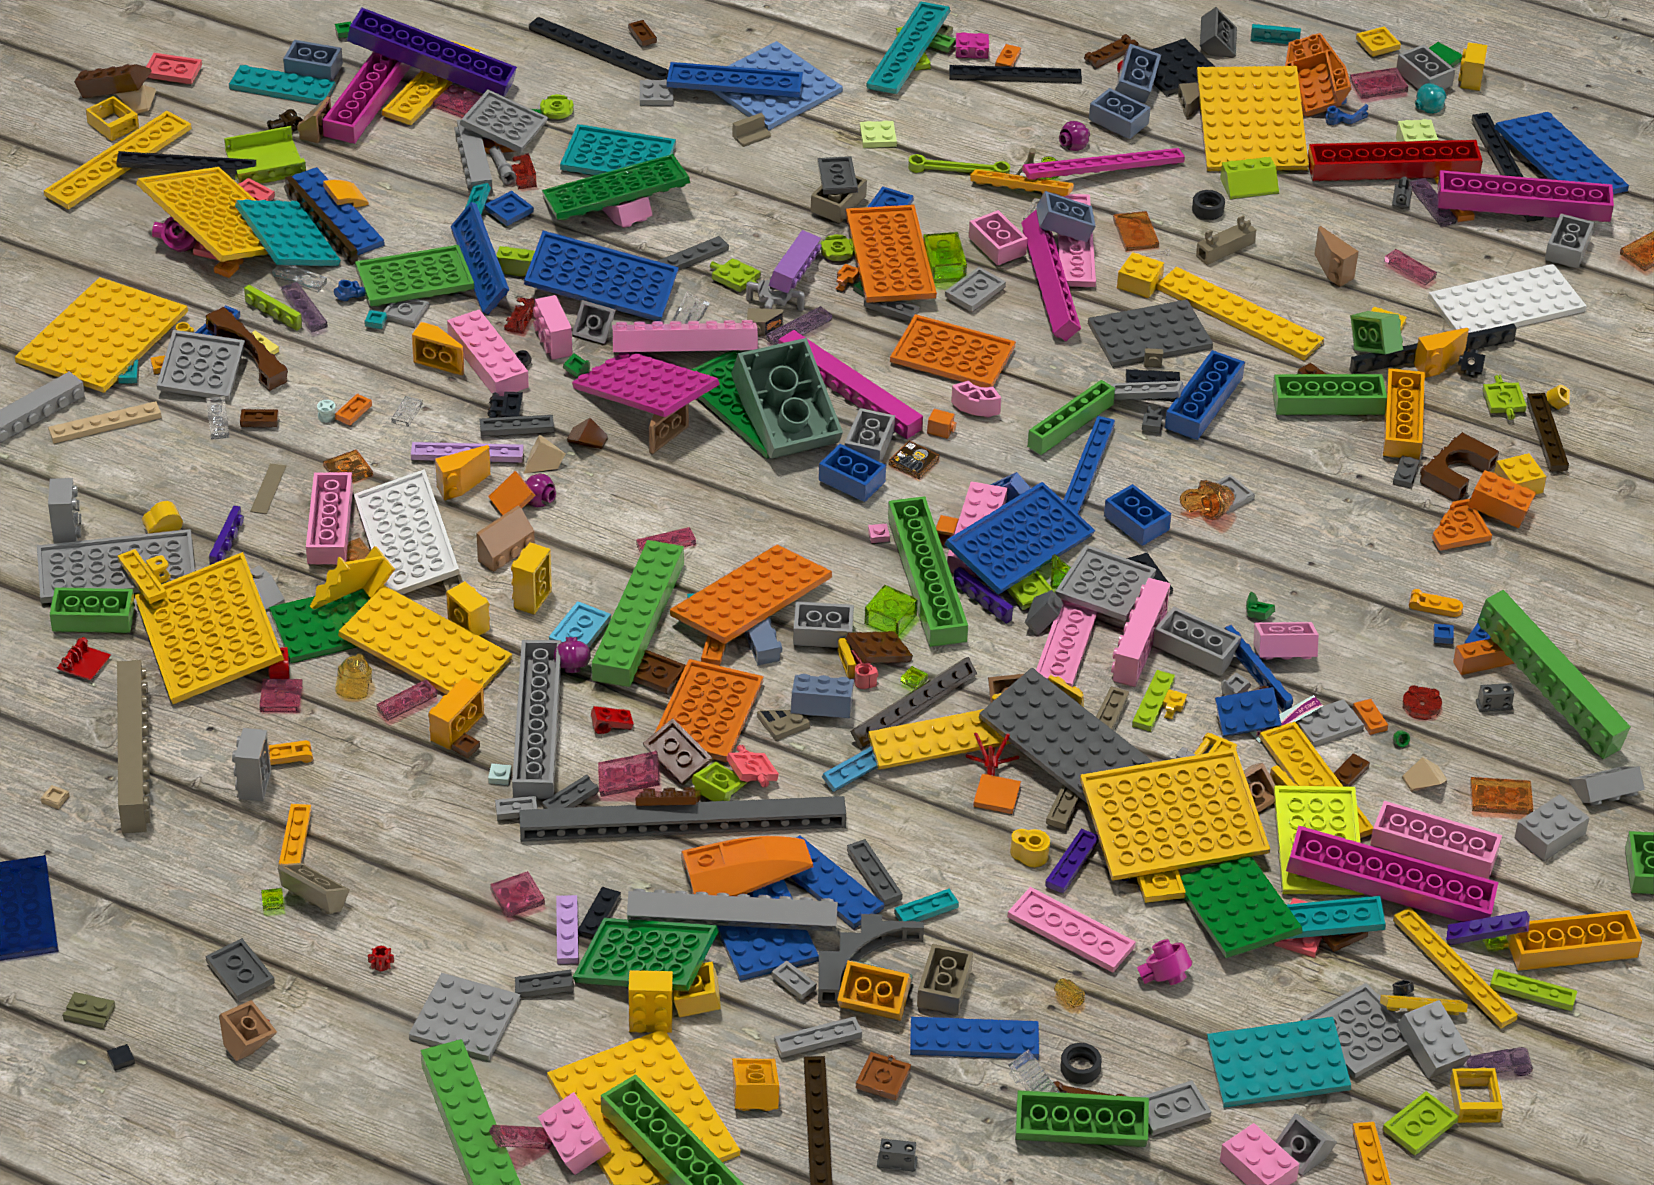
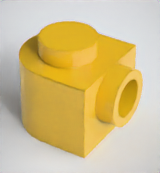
M1558 385L1548 390L1546 393L1548 403L1558 410L1569 405L1570 389L1564 385Z

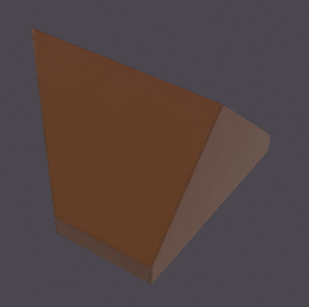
M588 418L572 428L567 442L602 449L608 435L591 418Z

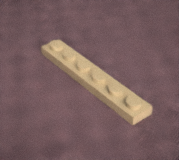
M155 401L48 427L53 444L162 417L158 404Z

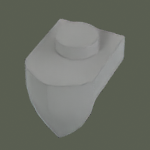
M1237 672L1227 681L1224 679L1221 682L1223 696L1243 693L1251 687L1250 682Z

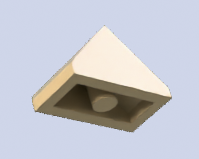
M142 85L138 91L116 93V95L134 112L142 113L149 111L156 89Z
M539 435L530 451L523 474L558 469L566 453Z
M1424 757L1402 776L1403 781L1411 792L1447 782V778L1438 765Z

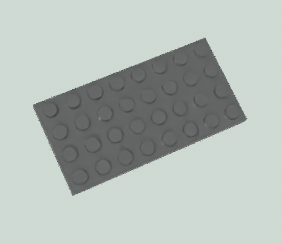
M1030 668L979 713V718L1004 738L1009 733L1008 741L1086 803L1087 800L1080 782V775L1152 763L1151 759L1034 668Z

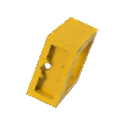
M114 96L86 109L87 123L110 141H114L139 128L138 114ZM113 113L120 117L110 123L102 120Z
M1495 1068L1452 1069L1450 1088L1455 1113L1459 1116L1457 1123L1500 1122L1503 1105ZM1459 1086H1488L1491 1102H1462Z

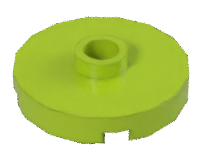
M555 94L547 96V99L541 101L540 110L544 116L550 119H563L573 113L574 104L571 99H567V96Z
M830 235L821 242L820 252L824 257L833 261L847 260L855 253L852 239H847L844 235Z

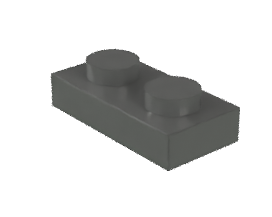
M1401 456L1393 478V484L1411 488L1420 460Z

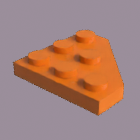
M1470 499L1452 502L1448 512L1445 513L1440 521V525L1433 532L1432 539L1439 551L1492 540V534L1478 511L1467 506Z

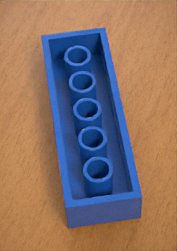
M1212 350L1184 387L1180 397H1177L1167 410L1165 428L1198 440L1243 379L1245 362Z

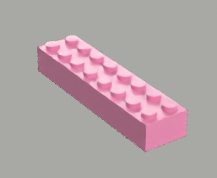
M709 320L706 323L700 324L699 321H688V324H681V321H671L670 324L654 321L652 324H645V322L639 321L634 322V325H627V322H616V325H612L613 352L758 349L757 325L753 323V320H742V323H735L734 320H725L724 323Z

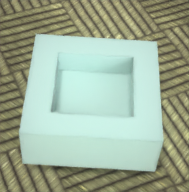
M491 764L488 784L509 785L512 771L511 765Z

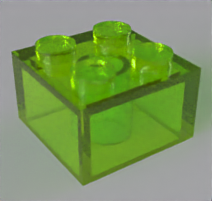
M884 584L865 606L864 624L882 632L893 631L899 637L917 616L918 599Z

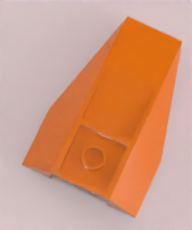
M1321 33L1312 34L1308 37L1289 42L1285 66H1297L1303 115L1307 117L1327 111V108L1330 106L1340 107L1352 88L1346 66Z
M746 837L681 851V859L685 870L688 872L693 894H696V892H706L708 895L717 896V893H727L729 896L738 897V894H748L813 867L805 840L793 837Z

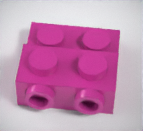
M956 33L955 57L988 59L989 34Z

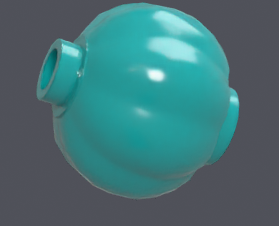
M1424 84L1418 89L1415 106L1418 110L1421 109L1426 113H1438L1445 105L1446 93L1438 85Z

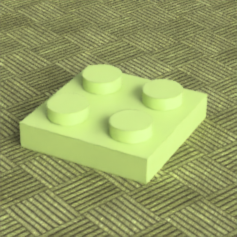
M893 121L860 122L863 148L897 147Z

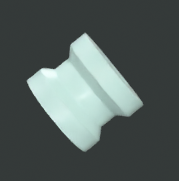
M331 400L320 401L317 404L318 419L325 423L334 421L336 413L335 403Z

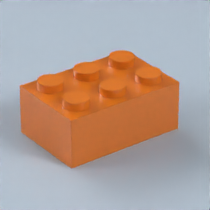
M1484 470L1467 506L1516 528H1520L1536 492L1527 487L1520 486L1511 480L1504 479L1493 472Z

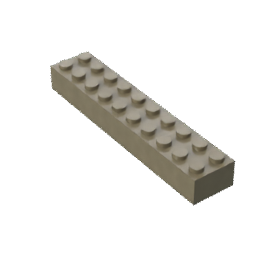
M141 660L117 661L118 809L122 834L147 832V823H150V811H146V809L150 808V797L146 796V794H150V784L146 782V780L150 779L149 767H146V765L150 764L149 752L146 753L149 750V738H145V736H149V726L145 724V722H149L148 710H145V708L149 707L148 696H145L148 693V682H144L147 679L146 668H142Z

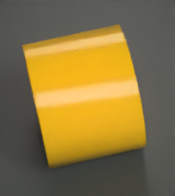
M170 501L156 503L142 517L143 525L148 534L179 531L183 525V520L175 504Z
M1037 829L1015 830L1011 836V856L1028 867L1035 868L1046 864L1050 848L1049 836Z

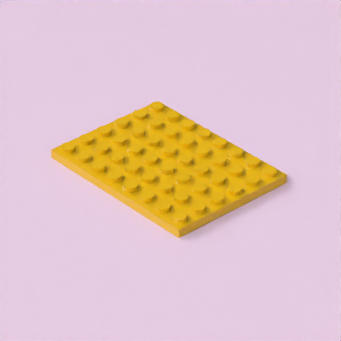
M1297 66L1197 67L1207 171H1221L1222 162L1271 157L1276 170H1308L1309 163Z
M220 167L138 178L136 185L220 262L269 254L235 207L237 200L255 199Z
M99 277L15 356V362L57 377L70 371L83 382V386L105 393L118 380V376L121 373L123 375L130 365L133 366L136 359L139 360L188 312V307Z
M243 552L162 584L166 590L167 597L149 604L142 593L134 595L172 704L284 660Z
M1236 749L1080 775V782L1112 881L1270 853V846Z
M658 1030L547 1072V1079L559 1099L563 1100L574 1092L586 1107L609 1145L611 1151L598 1159L597 1163L611 1185L669 1184L662 1174L601 1112V1095L635 1074L722 1162L740 1156L738 1145L665 1030Z

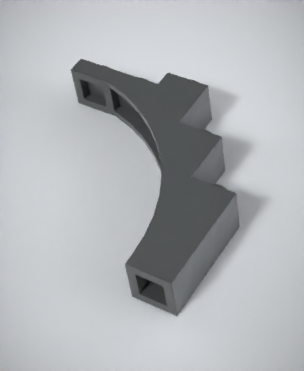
M861 914V933L840 932V951H819L818 1003L838 1004L837 1000L848 960L858 962L872 951L897 942H923L924 922L882 921V914Z

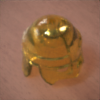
M358 653L356 656L346 658L338 667L335 691L344 698L363 699L367 697L369 681L373 683L372 668L362 654Z

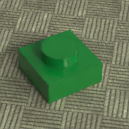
M351 21L335 24L338 39L348 38Z

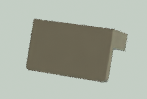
M762 113L736 121L732 126V137L742 147L771 137V133L765 128V116Z

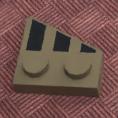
M791 710L757 711V718L775 741L810 728V721L804 714H793Z

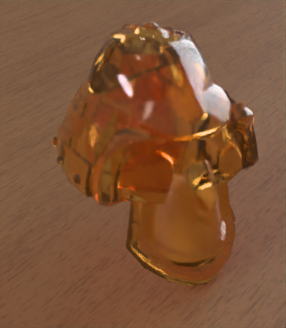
M1200 480L1198 489L1184 491L1179 500L1185 510L1192 513L1199 509L1201 516L1213 521L1219 520L1229 510L1236 497L1233 491L1226 485L1208 480Z

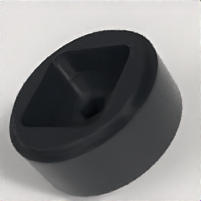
M520 350L515 353L525 368L529 366L532 358L528 351Z
M1400 980L1392 985L1394 994L1406 996L1414 991V984L1411 980Z

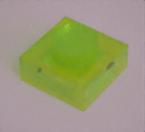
M911 666L901 676V683L914 690L928 680V674L914 666Z
M282 888L261 890L263 911L284 909Z
M1506 936L1483 939L1488 952L1508 949L1509 942Z

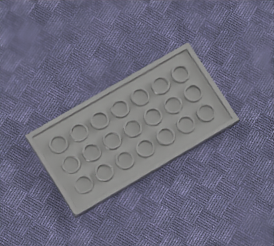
M191 529L37 545L41 603L52 602L55 588L133 589V593H141L118 561V555L136 549L145 563L146 560L155 556H164L169 564V567L166 569L171 575V578L164 583L195 571Z

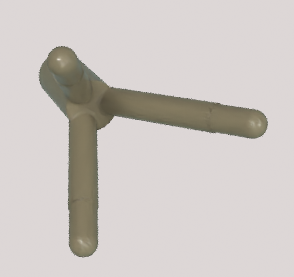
M1034 148L1029 150L1024 164L1034 163L1036 154ZM1023 166L1016 173V175H1020L1023 172Z

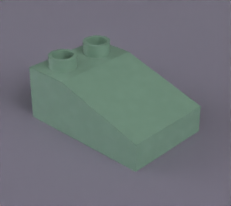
M807 338L738 353L731 375L742 405L770 459L840 442L843 431Z

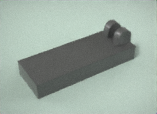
M586 774L543 801L542 804L544 809L574 808L589 797L595 796L599 792V787Z
M571 969L515 977V993L520 994V998L561 992L571 994L574 992Z

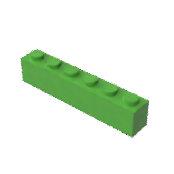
M1103 380L1091 386L1029 430L1027 447L1040 455L1047 452L1114 405L1115 388Z

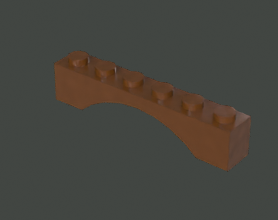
M222 307L206 315V329L213 336L245 340L244 350L255 360L259 371V381L269 391L287 383V367L281 364L276 356L271 354L265 345L260 343L254 334L250 333L243 323L234 317L232 312Z

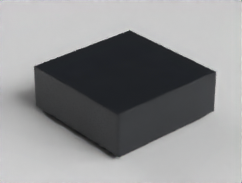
M128 1044L107 1051V1056L114 1071L135 1064V1059Z

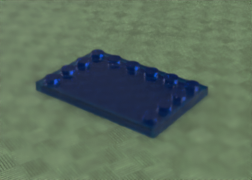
M46 855L0 862V961L59 952Z

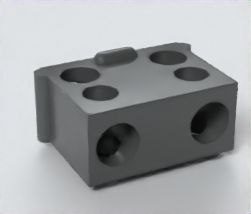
M1512 684L1480 685L1478 699H1476L1479 711L1512 710L1515 694Z
M881 1138L877 1167L899 1171H916L918 1158L916 1156V1142Z

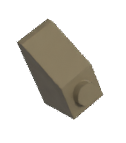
M1198 83L1179 84L1178 100L1185 117H1189L1200 107Z

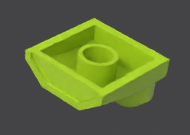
M714 762L697 772L692 778L695 790H701V796H705L714 802L730 801L731 795L748 783L741 781L735 772L720 765L718 762Z

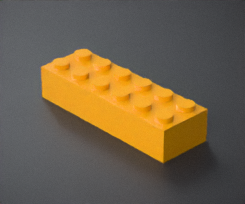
M1388 369L1383 456L1398 458L1406 456L1420 460L1423 441L1425 372Z
M1630 910L1529 921L1528 932L1511 934L1506 937L1518 971L1638 958L1642 939Z

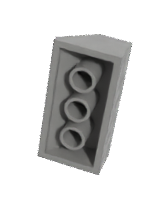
M1173 607L1155 628L1153 646L1221 676L1231 664L1241 641V636Z

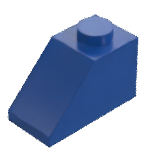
M1017 472L991 484L1007 488L1006 503L1030 489V486Z

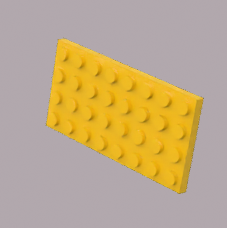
M383 586L339 630L338 634L344 640L446 695L463 677L483 686L484 689L512 659V653L386 586Z

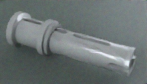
M493 146L490 149V154L498 166L497 172L501 176L502 182L510 185L516 181L517 176L512 171L511 164L506 162L500 147L497 146L496 148V146Z

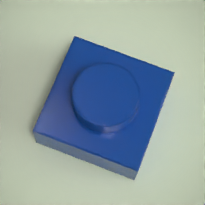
M1434 624V643L1453 644L1454 626Z

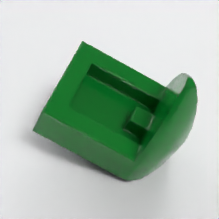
M573 353L563 364V369L578 379L580 375L590 372L591 365L589 360L585 361Z
M1250 592L1246 601L1247 616L1257 618L1258 620L1268 619L1275 612V605L1258 602L1256 594Z

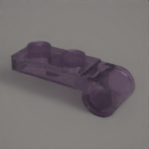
M1524 1047L1472 1055L1466 1061L1467 1068H1495L1496 1074L1514 1070L1516 1075L1526 1076L1533 1071L1529 1051Z

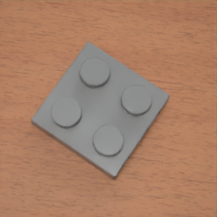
M640 80V106H673V88L667 87V80Z

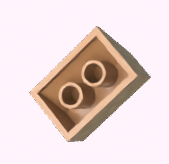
M516 506L476 533L478 562L493 572L518 557L522 549H525L529 542L535 544L534 529L519 506Z

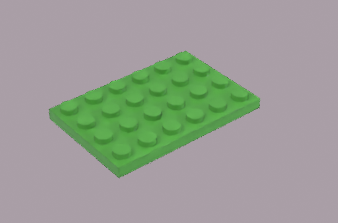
M459 245L355 261L356 269L370 306H380L382 304L398 303L400 301L475 289L474 281Z

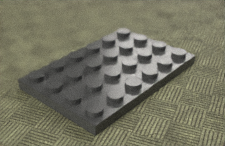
M1188 300L1088 318V325L1112 368L1144 362L1145 348L1163 349V358L1213 349L1212 340Z

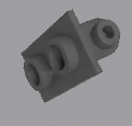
M1402 177L1399 180V184H1395L1392 206L1409 208L1412 186H1409L1407 177Z

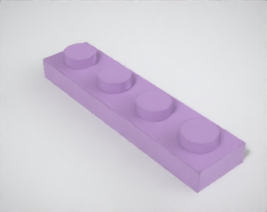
M577 895L556 896L557 964H578Z

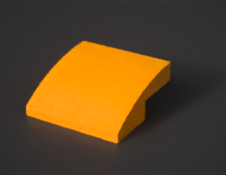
M344 180L323 181L324 189L337 205L351 203L354 208L369 205L367 199L354 183Z

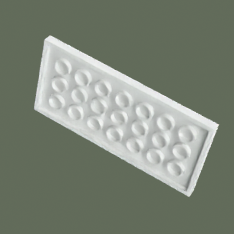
M1554 264L1432 291L1428 294L1429 300L1452 330L1468 328L1469 332L1513 323L1516 327H1521L1585 312L1587 307Z
M425 469L354 494L371 550L374 546H377L395 568L384 586L402 595L461 574Z

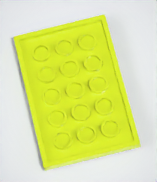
M1274 786L1282 894L1364 895V893L1286 871L1298 825L1360 843L1355 787Z

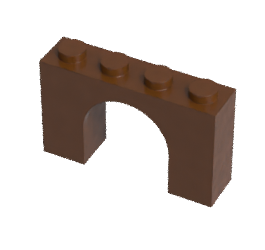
M1462 432L1457 437H1454L1447 447L1444 446L1437 456H1433L1427 465L1421 468L1420 483L1453 501H1459L1467 494L1470 479L1451 470L1448 466L1455 463H1463L1482 472L1484 470L1490 472L1496 466L1499 451Z

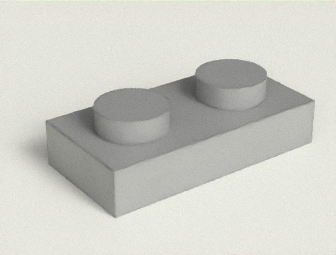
M536 796L495 800L497 820L520 818L519 810L537 809Z
M785 961L772 971V978L800 1000H803L816 990L817 983L788 961Z

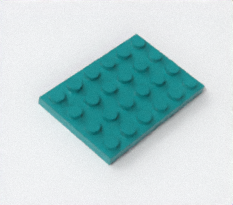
M577 124L560 163V170L591 175L602 174L671 155L676 146V139Z
M249 199L236 201L235 207L276 265L339 266L340 258L308 214L300 207L299 202L280 200L255 201Z
M1333 1017L1207 1034V1042L1223 1108L1351 1090V1082Z

